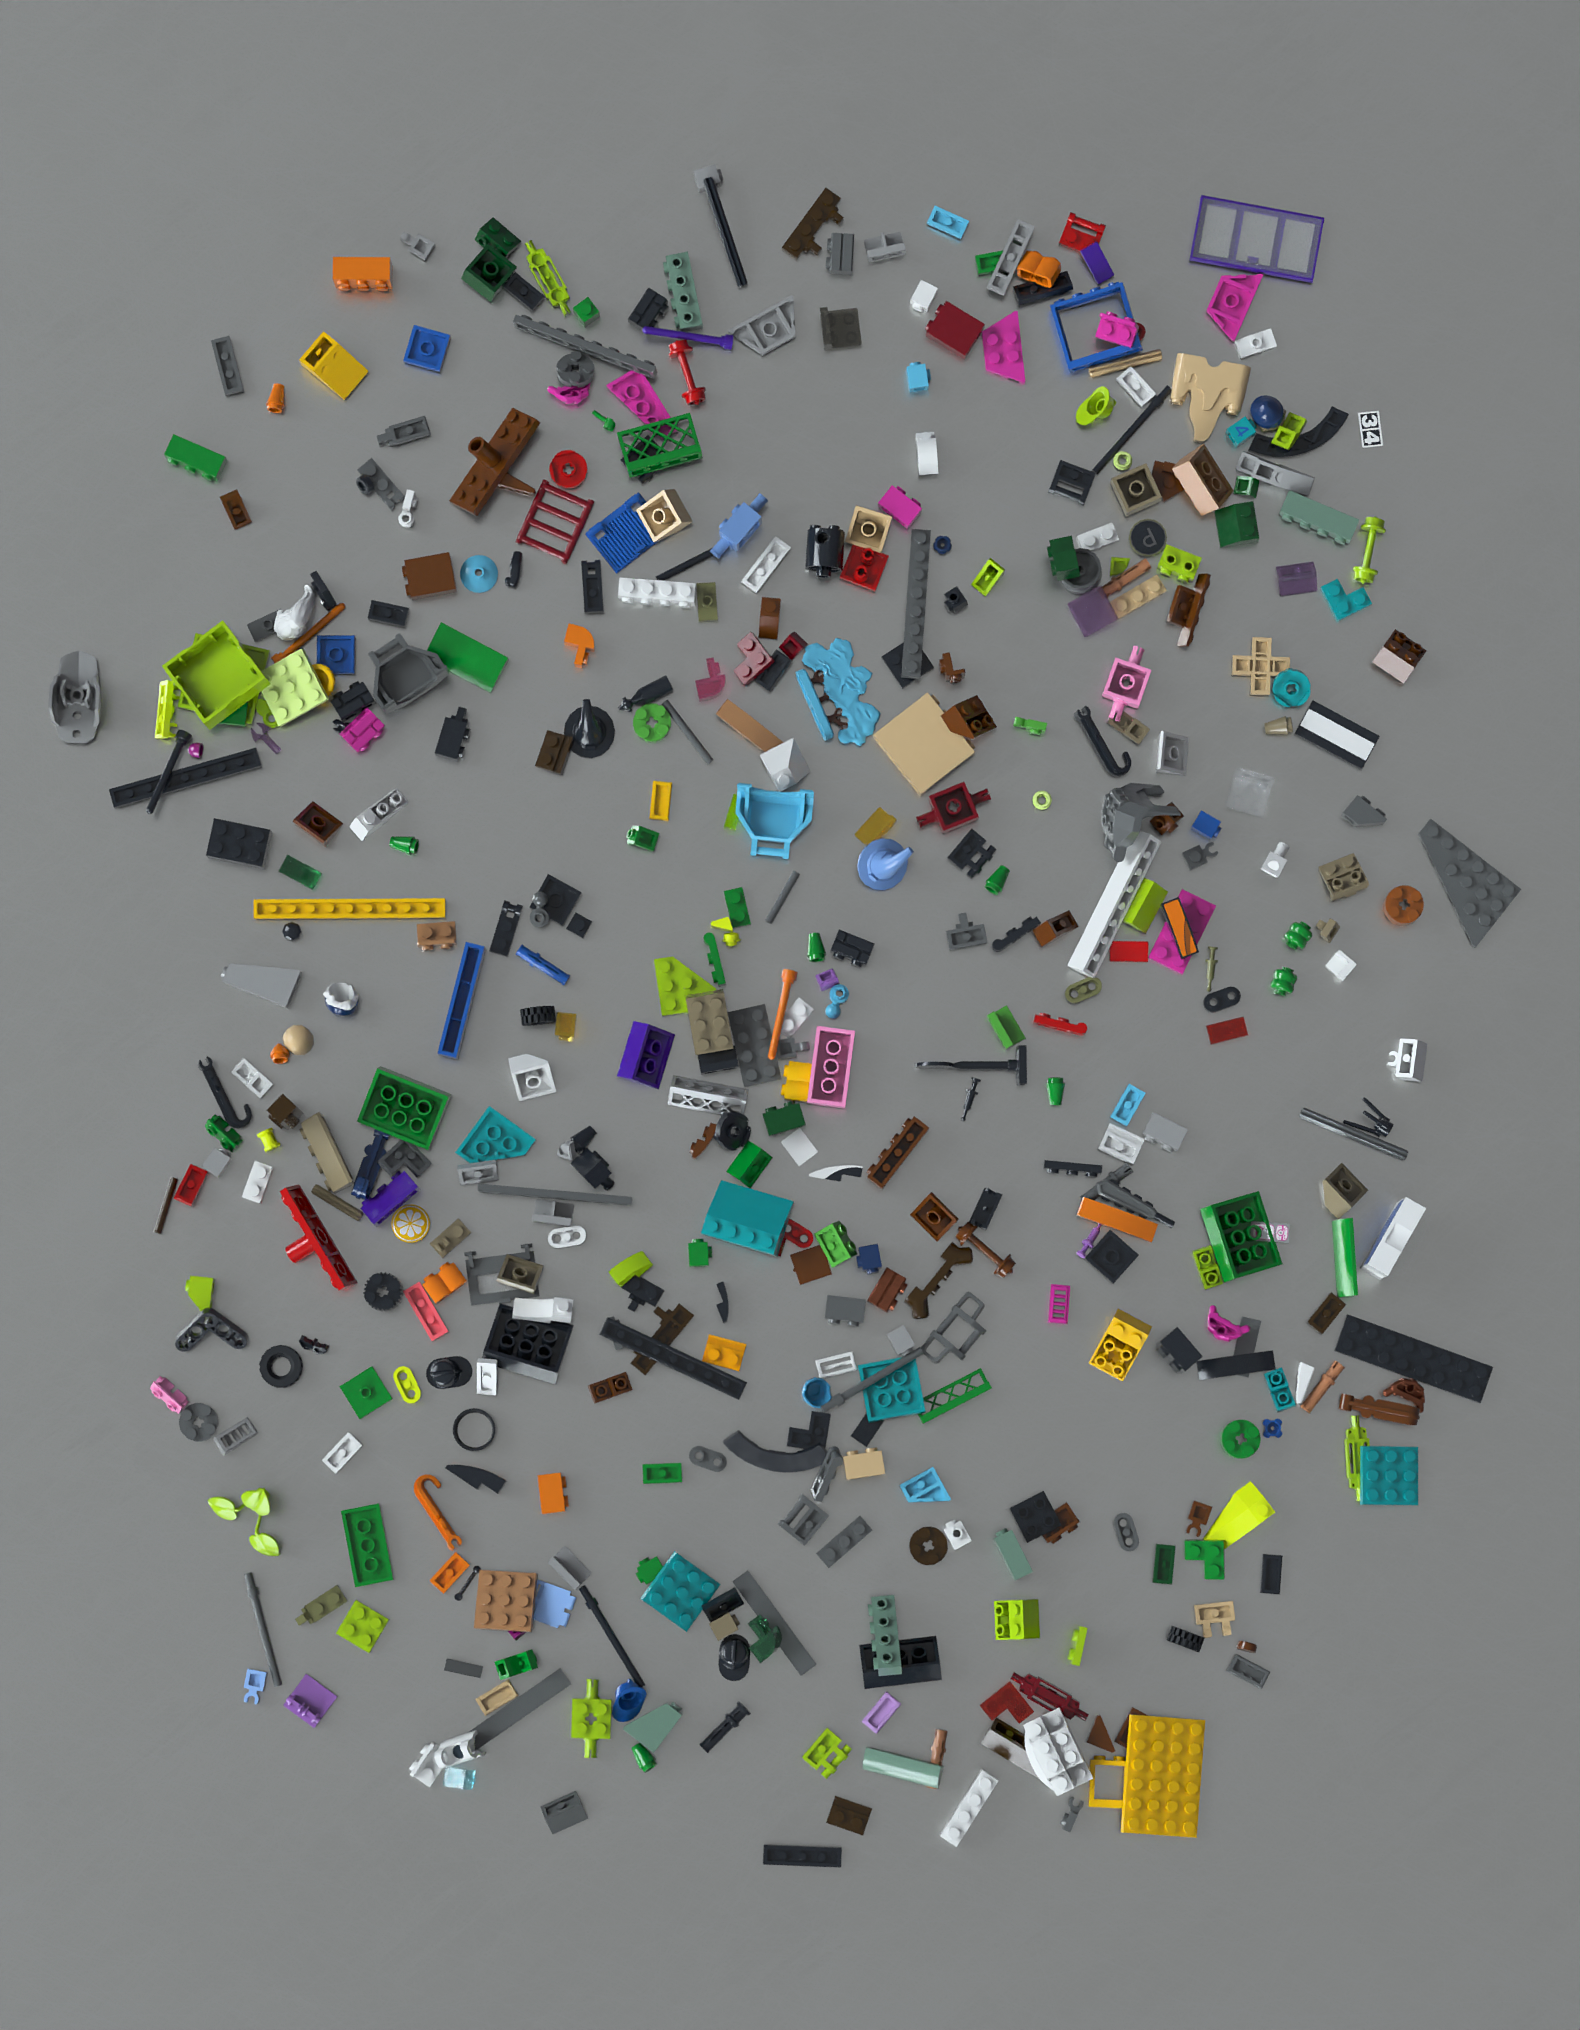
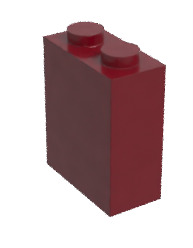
M946 301L944 305L940 304L935 312L937 316L934 321L930 320L925 328L927 330L926 337L965 360L984 330L985 324Z

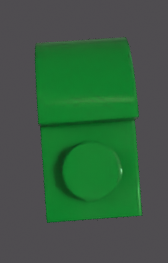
M532 1649L495 1661L500 1680L538 1668L537 1658Z

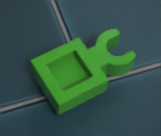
M1015 717L1013 726L1030 730L1029 733L1041 735V733H1045L1047 723Z

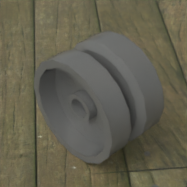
M1078 548L1075 549L1079 572L1081 570H1084V572L1080 573L1079 577L1062 580V584L1073 594L1085 595L1097 589L1101 583L1102 568L1100 560L1095 553L1089 549Z

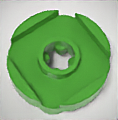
M650 703L643 705L636 711L633 718V727L640 738L647 742H658L668 734L671 728V718L663 706ZM650 718L658 721L654 728L646 724Z

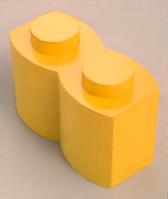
M789 1061V1065H785L783 1076L787 1077L786 1084H782L781 1090L784 1100L807 1103L811 1063Z

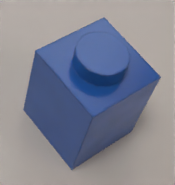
M1201 810L1191 830L1211 840L1212 837L1216 838L1222 828L1219 827L1221 821Z

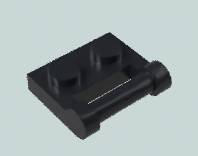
M1060 460L1048 493L1065 496L1078 501V504L1084 506L1096 473ZM1058 481L1082 489V495L1057 486Z

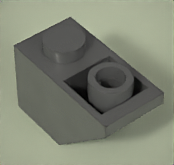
M1358 795L1342 813V816L1355 827L1383 825L1387 820L1385 818L1386 814L1379 808L1374 809L1366 797Z

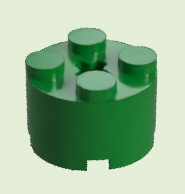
M1247 1420L1230 1422L1223 1428L1220 1436L1223 1450L1227 1455L1236 1459L1252 1456L1258 1450L1261 1441L1258 1428ZM1242 1434L1245 1442L1238 1444L1236 1436Z

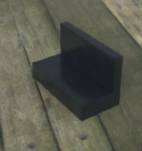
M733 1045V1049L698 1055L701 1075L739 1068L735 1045Z

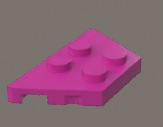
M1263 274L1223 275L1216 287L1206 312L1233 342L1237 337Z
M1014 311L982 331L985 369L991 373H997L1002 377L1011 378L1019 381L1021 384H1025L1018 311Z

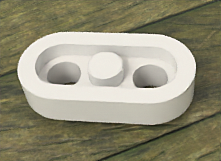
M581 1226L554 1229L548 1235V1242L554 1248L580 1245L586 1239V1232ZM575 1232L580 1233L579 1239L573 1238ZM556 1235L561 1236L560 1242L554 1241Z

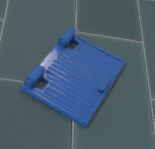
M639 492L585 533L616 574L657 543L653 542L637 511L634 512L631 509V506L636 502L641 506L646 503V500ZM603 530L605 535L598 540L595 534Z

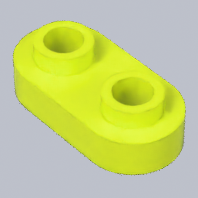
M398 1367L393 1374L398 1390L405 1402L416 1403L421 1397V1390L408 1367ZM401 1373L407 1374V1378L405 1380H401ZM410 1390L415 1391V1396L412 1398L408 1396Z

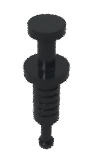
M972 1077L971 1089H966L968 1094L963 1106L965 1110L961 1117L962 1121L966 1120L967 1111L971 1109L975 1094L978 1095L975 1089L977 1083L981 1082V1079Z

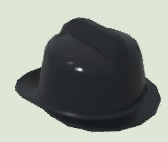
M461 1356L438 1358L433 1360L426 1369L428 1382L437 1389L463 1386L469 1382L472 1376L471 1364Z
M738 1634L725 1637L720 1644L718 1665L719 1671L725 1679L739 1681L746 1676L749 1670L750 1644L746 1638Z

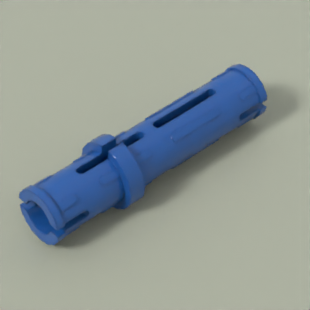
M523 944L516 952V955L529 962L530 966L537 967L562 985H565L570 975L540 957L541 954L538 952L534 953Z

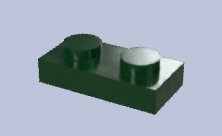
M1156 1544L1152 1583L1172 1585L1176 1546Z

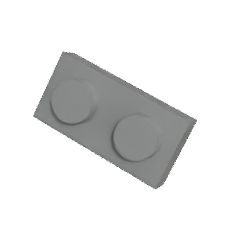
M495 1160L457 1165L460 1186L498 1180Z

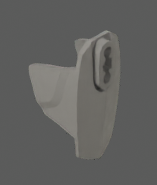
M81 651L72 652L61 657L58 674L54 676L49 690L48 708L52 723L56 725L59 738L66 743H88L94 739L98 724L100 723L101 692L97 660L92 655ZM75 714H81L79 719L74 718ZM76 730L81 734L78 738L74 737Z

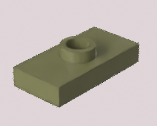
M715 582L696 583L699 622L718 621Z

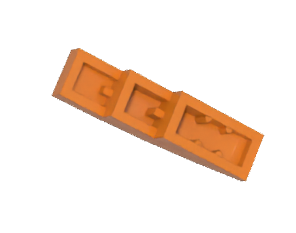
M1086 1197L1082 1198L1077 1213L1078 1216L1148 1242L1153 1241L1158 1226L1157 1223Z

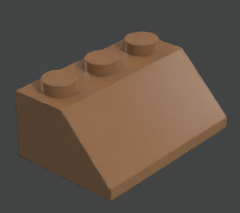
M1205 444L1200 445L1184 456L1172 468L1174 475L1179 479L1201 516L1219 509L1234 491Z

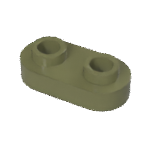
M1087 977L1068 986L1065 991V998L1072 1004L1080 1003L1097 995L1101 991L1102 983L1097 977ZM1090 983L1095 984L1094 990L1089 989L1088 985ZM1072 991H1076L1078 993V996L1076 998H1073L1071 996Z

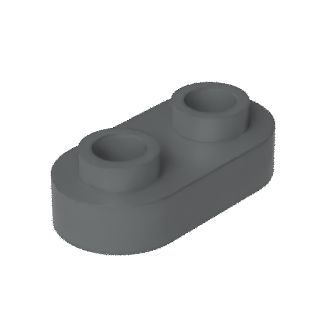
M702 1446L692 1448L689 1453V1459L694 1465L715 1472H720L726 1467L727 1460L722 1453ZM697 1452H701L703 1455L699 1460L695 1458ZM716 1458H719L721 1460V1463L718 1466H715L713 1464V1461Z
M1126 1513L1118 1514L1114 1519V1528L1119 1544L1123 1550L1133 1551L1139 1545V1538L1133 1519ZM1125 1519L1127 1521V1525L1125 1527H1122L1120 1525V1520ZM1127 1538L1132 1539L1133 1543L1131 1545L1125 1543Z

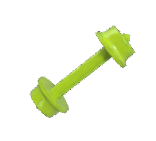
M1376 516L1366 517L1364 524L1361 525V529L1368 531L1369 534L1362 567H1353L1354 579L1362 584L1373 583L1375 575L1378 574L1377 570L1370 568L1376 533L1383 534L1386 532V529L1384 528L1385 521Z

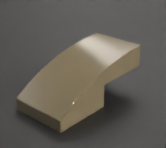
M1124 711L1120 721H1115L1117 713H1115L1113 720L1109 718L1106 722L1108 725L1138 745L1150 730L1139 720L1131 717Z

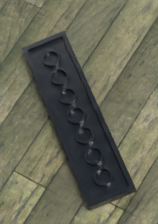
M1348 1314L1346 1315L1334 1350L1477 1403L1482 1401L1493 1367Z

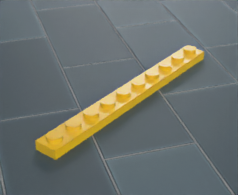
M445 898L254 899V919L446 918Z

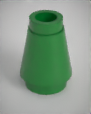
M392 836L389 846L412 855L418 851L419 839H415L414 836Z
M1000 865L986 880L985 888L989 892L998 895L1003 890L1010 870Z
M820 933L809 934L807 957L810 959V962L824 961L826 952Z
M1050 1077L1046 1083L1050 1105H1062L1065 1082H1063L1062 1077Z
M641 1743L631 1748L639 1769L643 1770L644 1773L657 1765L656 1758Z

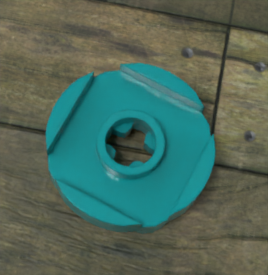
M1287 668L1275 677L1272 690L1279 704L1285 707L1300 706L1307 701L1310 696L1311 685L1308 677L1302 671ZM1295 684L1296 691H1290L1289 693L1287 686Z

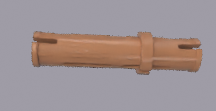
M1144 558L1117 577H1112L1111 581L1097 590L1102 598L1105 599L1117 590H1122L1123 586L1152 567L1147 559Z
M1335 1360L1329 1370L1322 1374V1379L1300 1407L1310 1414L1330 1386L1336 1383L1334 1381L1345 1367Z
M935 1729L930 1763L942 1765L943 1756L946 1753L945 1742L948 1731Z

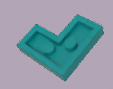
M1338 579L1320 587L1337 622L1372 605L1364 587L1346 595Z

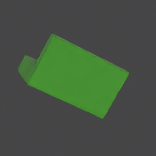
M1007 1005L987 1015L989 1022L1006 1050L1026 1039Z

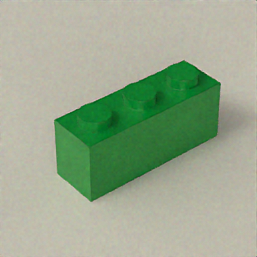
M173 434L164 453L168 463L178 466V464L183 465L186 471L193 474L199 472L203 478L209 481L213 479L219 480L227 462L225 456Z

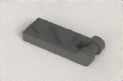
M372 458L357 469L361 475L365 474L371 479L374 491L390 510L396 507L395 504L397 502H402L405 499L402 492ZM393 492L395 495L389 499L387 495Z
M836 1446L829 1448L811 1488L815 1501L822 1502L824 1496L828 1494L831 1480L836 1476L837 1467L843 1464V1457Z

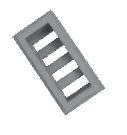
M247 1417L214 1437V1442L224 1456L255 1436L257 1431ZM245 1425L250 1434L246 1435L241 1426ZM236 1429H238L243 1438L240 1439L235 1432ZM230 1433H231V1435L233 1436V1438L235 1439V1441H236L235 1443H233V1442L231 1441V1439L229 1438L228 1435H229ZM224 1438L229 1447L226 1448L221 1439Z

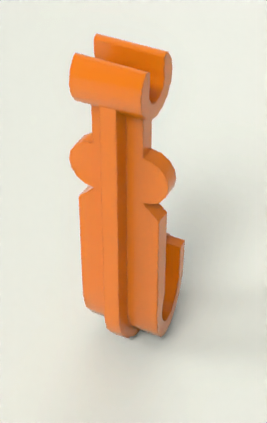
M422 1475L414 1483L415 1496L447 1542V1547L453 1551L455 1547L451 1541H456L461 1546L462 1540L455 1534L424 1487L425 1481H431L437 1488H440L441 1484L432 1475Z

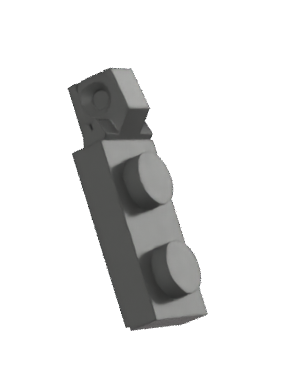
M421 416L389 426V428L385 429L384 434L377 435L379 445L389 443V446H395L429 436L431 433L426 417Z

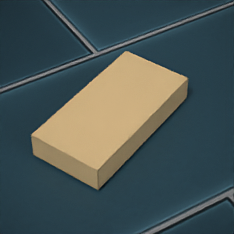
M508 1679L475 1700L486 1716L519 1695Z

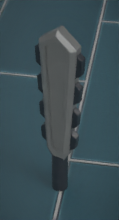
M1104 1179L1096 1183L1101 1199L1108 1202L1113 1201L1114 1205L1120 1208L1126 1207L1127 1211L1131 1213L1137 1212L1141 1218L1155 1219L1170 1228L1174 1226L1175 1221L1158 1213L1153 1208L1152 1203L1142 1201V1197L1137 1194L1132 1195L1131 1190L1126 1187H1119V1183L1113 1179Z

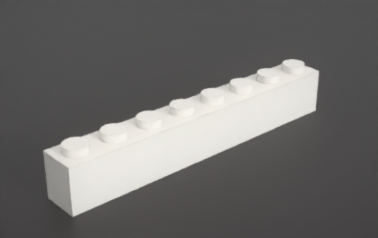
M1140 831L1134 843L1127 847L1124 860L1118 862L1068 963V966L1078 973L1095 978L1161 844V841L1153 835Z

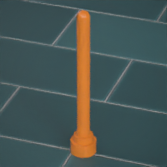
M339 603L283 653L280 652L273 655L271 660L276 663L296 652L345 609V604Z
M783 969L781 976L784 984L768 1058L771 1060L776 1057L791 984H794L798 972L789 969Z

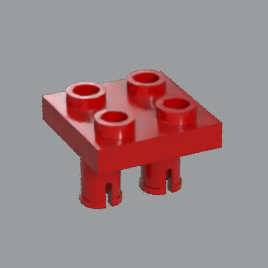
M852 545L840 579L875 592L889 555L873 551L871 548Z

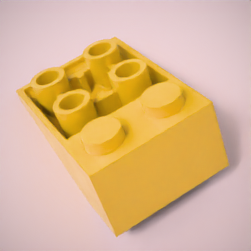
M324 331L299 359L300 364L343 400L350 395L369 372Z
M1117 1309L1089 1364L1123 1381L1146 1341L1152 1326Z

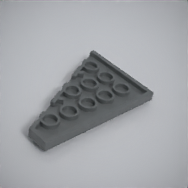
M1430 819L1418 835L1425 846V850L1434 865L1440 881H1442L1464 931L1469 937L1471 945L1476 948L1517 896L1521 888Z

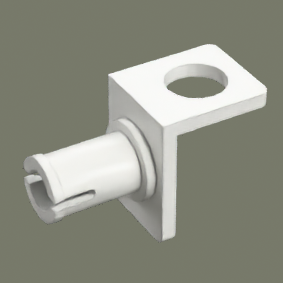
M1279 842L1274 853L1270 851L1261 869L1278 878L1287 862L1284 857L1289 850V846Z

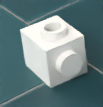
M954 1519L945 1524L947 1528L943 1530L954 1550L972 1541L961 1520L957 1522Z

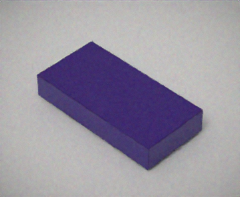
M1094 242L1080 250L1097 284L1114 276L1098 242Z

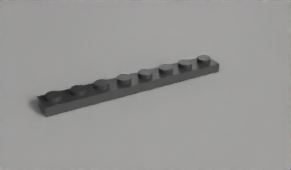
M515 315L513 323L515 328L655 379L657 369L651 361L644 360L643 362L632 354L627 353L624 355L613 347L605 348L597 341L589 342L578 334L570 335L562 328L554 329L545 322L539 321L538 323L532 321V318L526 315Z
M912 529L901 678L920 679L931 530Z

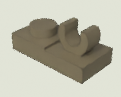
M458 1218L435 1238L430 1245L444 1258L468 1237L471 1232Z

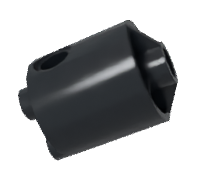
M810 525V529L807 532L805 569L816 572V577L831 578V573L843 571L845 532L840 529V526L829 525L828 528H821L820 525Z

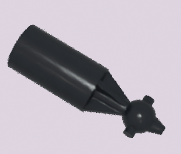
M665 675L639 688L631 700L626 699V697L622 698V704L618 708L619 710L625 709L631 712L633 704H648L673 691V688Z

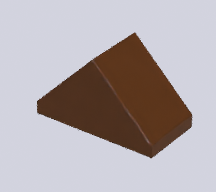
M1097 1715L1086 1742L1113 1753L1115 1749L1101 1715Z

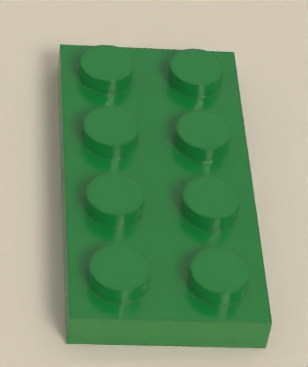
M380 1503L342 1510V1520L355 1587L394 1580Z

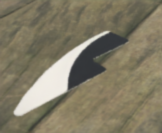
M855 1165L834 1166L809 1174V1176L840 1182L842 1175L861 1177L863 1167Z

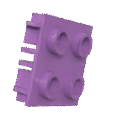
M305 1674L283 1706L315 1728L337 1696L308 1674Z

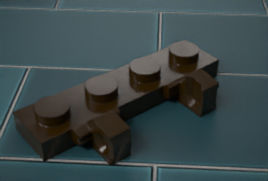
M825 188L784 243L782 250L796 260L803 251L805 253L811 251L818 256L822 247L814 242V236L825 221L832 220L839 226L843 222L844 217L838 213L839 209L836 207L841 198L828 188Z
M680 1303L673 1311L668 1309L665 1312L659 1306L656 1307L653 1312L662 1320L659 1323L661 1326L651 1338L670 1346L694 1315ZM634 1351L637 1356L632 1360L631 1364L646 1375L656 1361Z

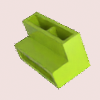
M1144 878L1122 922L1146 934L1168 891L1156 882Z

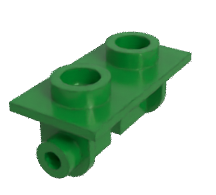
M213 1115L205 1124L207 1132L211 1136H215L223 1148L233 1152L236 1145L239 1146L243 1142L242 1136L233 1128L226 1132L225 1129L229 1126L228 1123L220 1115Z

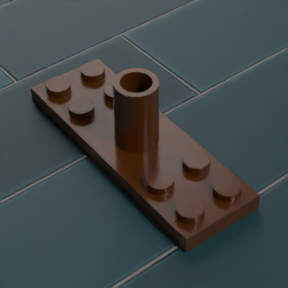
M512 408L489 443L482 437L472 439L468 445V451L477 460L449 501L453 505L478 516L540 422Z

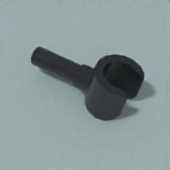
M335 719L333 723L339 726L333 729L341 733L350 723H344L339 719Z

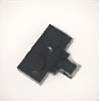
M318 572L311 573L310 576L313 579L311 585L320 597L321 604L329 611L337 606L336 601Z
M634 1275L622 1286V1289L630 1293L628 1298L632 1299L628 1309L633 1312L636 1311L639 1304L644 1306L646 1302L656 1307L665 1291L637 1275Z

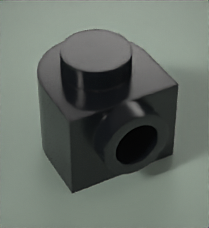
M957 586L944 594L946 599L944 604L949 612L953 611L956 613L968 605L966 598Z

